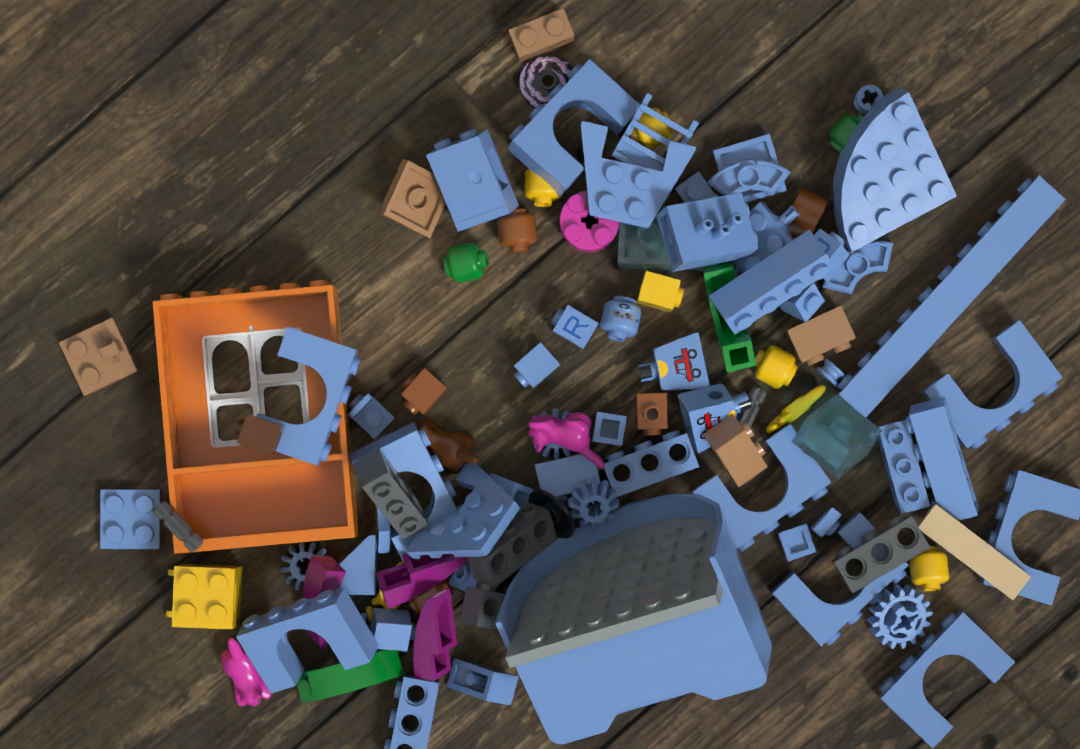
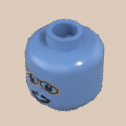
M614 296L613 300H609L604 304L600 327L608 334L610 340L624 342L625 338L633 337L637 334L641 309L636 305L634 299Z

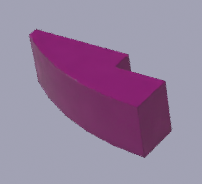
M407 553L403 554L404 564L376 573L387 608L397 606L425 593L454 573L468 558L455 557L453 554H443L441 558L421 555L420 559H413Z
M311 556L304 581L303 598L308 600L317 597L326 590L335 591L340 589L346 571L331 556ZM306 630V633L321 649L327 648L328 642L315 632Z
M444 588L427 598L421 610L416 626L413 653L414 675L417 679L435 681L451 671L449 649L457 645L449 588Z

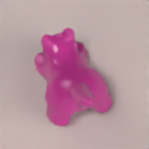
M581 412L570 413L563 420H558L551 415L532 416V421L529 422V427L531 428L529 436L536 446V452H540L545 445L554 443L571 451L579 452L599 469L604 468V463L600 456L590 450V427L592 422L587 415Z
M230 638L228 640L229 650H224L220 656L223 670L233 680L237 705L245 706L248 704L256 706L260 703L262 697L269 699L272 694L244 649L240 647L234 638Z

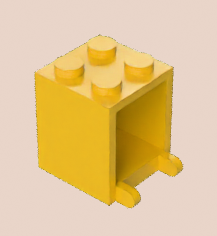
M181 564L174 566V569H168V575L174 576L172 611H166V617H172V627L234 629L240 626L243 566Z

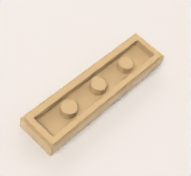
M935 503L918 524L919 529L1011 600L1016 598L1031 578L1030 575Z

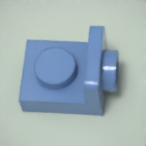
M697 172L674 189L683 203L719 197L717 194L715 195L700 172Z
M369 393L365 397L359 394L348 406L351 409L348 416L356 421L373 439H376L395 419Z

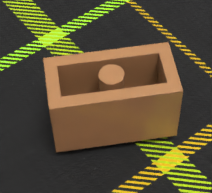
M564 8L508 30L519 62L571 43L575 37Z
M842 306L785 331L799 364L806 361L808 366L825 359L822 353L831 349L836 354L852 347L849 341L856 338Z
M733 414L703 434L725 471L738 487L768 467L762 458L766 454L756 439L753 441L750 439L754 436V433L745 421L739 423Z

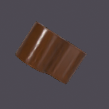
M801 187L792 205L797 209L796 211H799L800 215L788 225L794 239L809 229L813 234L828 202L827 198L804 187Z

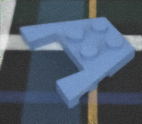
M582 121L581 133L590 216L648 229L694 154L696 147L669 141L663 171L602 158V152L608 127Z
M466 463L455 481L461 487L473 491L466 497L458 513L450 520L448 527L441 536L419 530L405 552L413 559H420L421 555L441 558L443 554H453L455 557L488 556L520 507L477 464Z

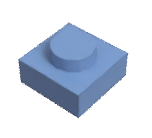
M829 507L810 529L819 537H823L825 534L830 536L841 524L838 521L841 514L833 507Z
M807 524L778 533L787 561L816 552Z

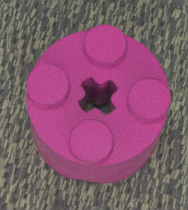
M587 191L579 192L571 196L563 206L560 215V229L564 239L574 249L585 253L598 252L614 240L618 232L619 222L593 216V220L598 221V224H593L592 229H587L586 224L581 222V219H586L587 215H590Z

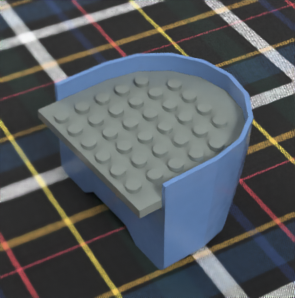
M668 494L632 502L614 509L616 511L615 519L607 518L606 527L600 522L596 523L594 530L590 527V522L584 526L578 525L575 527L574 535L568 539L557 537L555 542L521 567L507 589L495 624L508 650L505 659L510 668L516 667L540 721L552 742L566 744L607 732L617 714L692 692L718 700L759 688L766 683L772 652L771 640L751 583L719 503L700 494Z

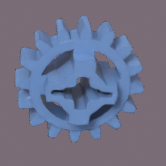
M896 584L894 592L884 589L885 596L883 598L877 596L874 598L878 605L876 607H869V610L874 614V616L867 618V621L872 625L869 629L870 632L881 644H887L892 649L895 648L896 644L904 649L907 641H910L913 645L916 644L915 637L917 635L924 637L923 627L931 625L926 617L933 615V612L928 608L930 601L917 588L914 590L908 584L905 585L904 589Z

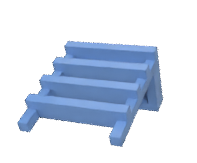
M647 93L619 143L615 145L610 155L615 158L614 161L663 171L665 158L629 138L635 127L668 147L670 140L638 122L642 113L645 112L683 134L684 137L680 142L682 144L688 143L699 123L693 120L688 130L647 107L652 98V95Z

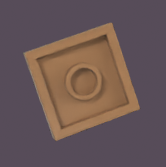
M402 159L397 174L378 213L424 237L431 238L446 202L433 173L408 160Z
M113 317L59 342L84 396H88L139 371Z

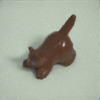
M426 418L421 420V427L417 429L419 431L424 428L431 442V445L427 446L430 455L437 454L443 468L448 472L459 474L465 462L469 464L478 463V457L470 451L475 445V439L471 434L466 431L448 432L432 420Z

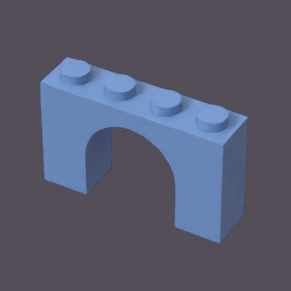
M590 59L584 66L578 63L567 75L570 80L564 87L559 83L548 95L551 100L545 106L539 104L529 115V118L532 120L525 127L520 124L509 136L512 142L508 150L532 172L545 180L559 197L577 180L585 168L557 142L553 132L554 117L566 109H584L595 115L618 136L631 122L640 106L637 101Z
M1020 320L1013 322L992 338V341L1011 365L1015 377L1013 392L1004 404L994 409H984L974 405L966 398L948 373L942 375L921 391L927 401L942 397L946 398L959 444L963 449H967L970 446L973 450L978 448L988 440L985 436L993 429L999 432L1011 423L1010 416L1017 411L1023 414L1035 405L1033 402L1034 398L1041 393L1044 397L1052 393L1059 387L1056 382L1063 378Z
M290 327L286 328L278 356L315 369L325 382L327 398L320 414L304 424H290L257 413L256 417L285 426L276 452L317 466L320 465L321 460L327 461L332 444L327 443L331 431L337 432L342 418L341 415L337 414L340 404L347 403L352 387L348 386L347 383L351 374H357L361 358L357 357L358 350Z
M414 422L350 453L353 464L380 449L397 472H414L428 480L432 486V495L429 504L423 511L429 525L420 530L441 536L448 527L450 520L455 517L462 505L456 506L452 498L457 495L449 479L444 481L440 474L444 468L437 454L431 456L427 449L431 442L424 428L418 431ZM394 527L390 528V536L403 561L402 555L406 554V548L418 531L402 539Z
M787 424L764 440L781 465L786 478L784 494L776 505L760 512H753L742 508L733 499L717 475H714L691 491L692 494H700L720 504L736 547L741 552L755 543L753 537L761 531L766 535L780 525L777 520L787 514L791 518L804 509L801 503L810 497L815 501L828 492L826 486L831 481L791 424Z
M1014 470L1013 475L1008 474L1003 490L1007 494L1004 503L1000 502L997 506L995 519L998 520L995 531H990L986 543L1031 576L1019 592V596L1052 606L1061 577L1023 564L1013 551L1011 543L1012 531L1017 521L1023 515L1034 510H1044L1066 518L1079 520L1080 489L1021 470ZM977 574V576L980 577L979 583L994 587L992 584H990L988 581L982 578L979 574Z
M856 512L836 533L847 545L850 544L854 548L862 543V536L875 528L860 512ZM882 543L875 544L871 550L872 557L875 560L883 559L886 555V547ZM906 562L859 589L854 596L841 603L821 601L793 572L770 593L820 646L824 643L829 646L841 635L838 630L846 623L852 625L863 615L860 610L866 604L874 605L876 603L874 598L876 596L882 598L884 596L882 590L890 582L895 585L907 574L904 569L909 565Z
M345 588L335 591L326 590L317 597L308 600L307 598H302L293 605L284 608L278 606L260 616L257 614L251 615L242 622L243 626L236 635L237 640L271 694L296 686L305 670L288 642L287 632L290 630L306 629L323 637L332 648L344 670L369 663L379 646Z
M958 611L956 614L951 612L942 620L940 625L943 628L936 635L931 633L920 644L922 650L915 657L910 655L899 666L902 671L895 678L891 676L887 678L879 687L881 693L877 696L931 748H934L953 726L929 704L924 695L922 684L928 666L939 657L960 655L975 666L990 682L995 684L1015 663L1008 654L961 611Z

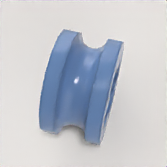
M825 359L823 361L824 366L818 367L816 371L826 381L836 387L838 385L837 380L839 378L843 379L845 374L831 361Z

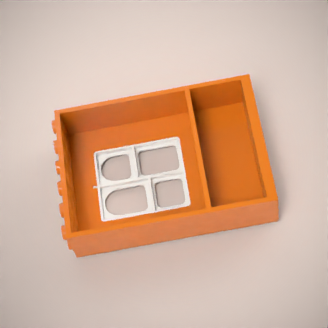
M327 280L309 282L310 287L300 288L298 283L280 284V290H271L268 286L250 287V292L241 293V290H238V288L221 289L220 295L212 296V293H208V291L190 292V298H182L178 294L160 295L159 301H153L170 506L173 508L172 512H177L193 529L191 532L193 534L197 533L203 540V544L194 552L354 538L359 536L354 472L350 457L352 450L347 403L340 404L337 414L341 415L342 418L336 433L331 431L327 443L332 444L327 461L321 460L318 466L276 452L275 455H269L238 444L237 440L222 441L218 435V407L247 403L253 407L254 416H257V413L266 415L264 390L271 386L295 384L300 387L303 424L313 420L320 414L326 403L327 390L323 378L315 369L298 363V369L293 373L266 375L262 372L260 355L263 344L271 337L284 336L287 327L342 345L338 291ZM234 340L241 343L247 350L251 381L250 390L225 394L216 393L214 389L212 355L216 346L221 342ZM173 534L174 554L190 552L183 545L185 542L183 540L180 541Z

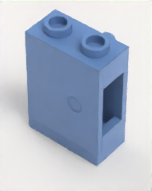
M476 128L461 133L459 135L460 139L451 142L450 138L441 140L433 144L435 149L426 155L458 232L507 215L519 206L488 129L478 133Z
M742 192L666 206L656 215L672 272L747 258L758 249V236L755 230L752 229L749 219V206L744 201Z

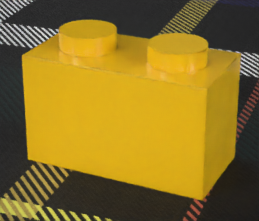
M646 271L636 303L671 312L673 307H679L684 293V288L679 287L681 280Z

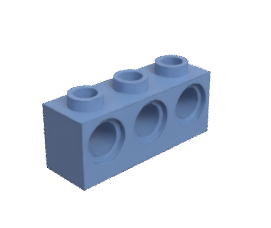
M906 420L875 427L876 438L897 514L930 507Z
M679 430L663 435L664 442L652 445L651 440L634 446L636 452L626 456L623 450L606 456L608 462L604 463V470L610 487L616 489V497L699 467L687 433L680 435ZM674 444H681L685 448V457L680 461H674L669 456V449ZM646 454H652L658 460L656 469L650 472L644 470L641 466V459ZM619 464L626 465L630 470L629 478L623 482L617 481L613 476V470Z
M406 674L403 677V681L397 680L394 698L399 699L397 710L391 711L389 727L394 728L392 740L386 739L384 749H397L401 744H408L412 749H427L440 681L417 679L415 676ZM413 685L421 686L425 692L424 698L419 701L412 700L408 695L409 687ZM409 714L416 716L419 720V726L414 730L406 729L402 722L404 716Z

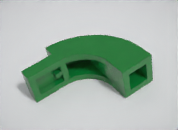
M727 262L702 268L709 311L726 371L731 372L756 366L752 342L747 329L741 330L734 335L709 295L735 279L732 263Z
M381 649L375 652L369 663L344 670L339 662L304 671L297 682V688L301 702L305 703L369 687L404 675L397 650Z

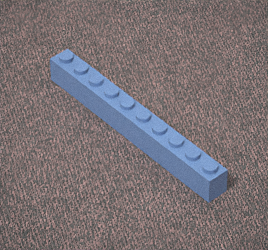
M1040 175L1033 180L1028 177L1017 188V191L1020 193L1013 202L1008 199L997 210L1000 216L993 224L987 221L976 233L980 238L973 246L968 242L957 254L960 260L953 267L948 264L938 274L937 278L940 282L933 289L928 286L918 296L917 300L920 302L913 311L908 308L897 319L900 325L893 333L887 330L877 341L880 347L872 355L868 351L857 363L860 369L853 376L848 373L839 382L837 387L840 391L836 396L861 419H865L1066 200Z

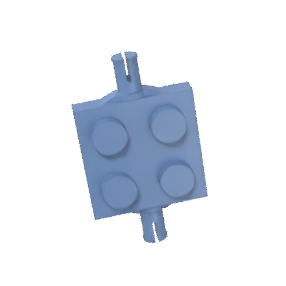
M759 202L750 211L749 219L752 229L755 230L758 236V249L747 258L732 261L735 276L739 272H746L794 240L788 227L800 215L794 206L791 205L780 217L773 214L763 202Z

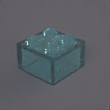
M662 206L658 213H660L666 206ZM656 216L648 229L625 223L619 224L618 265L620 270L672 271Z
M834 395L806 417L792 443L823 466L827 472L839 479L869 454L882 430L838 395Z

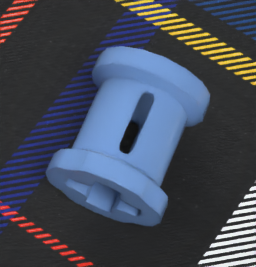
M874 85L863 86L856 93L854 106L859 113L867 114L871 108L869 103H862L865 94L868 97L873 95L875 98L872 106L883 97L882 91Z

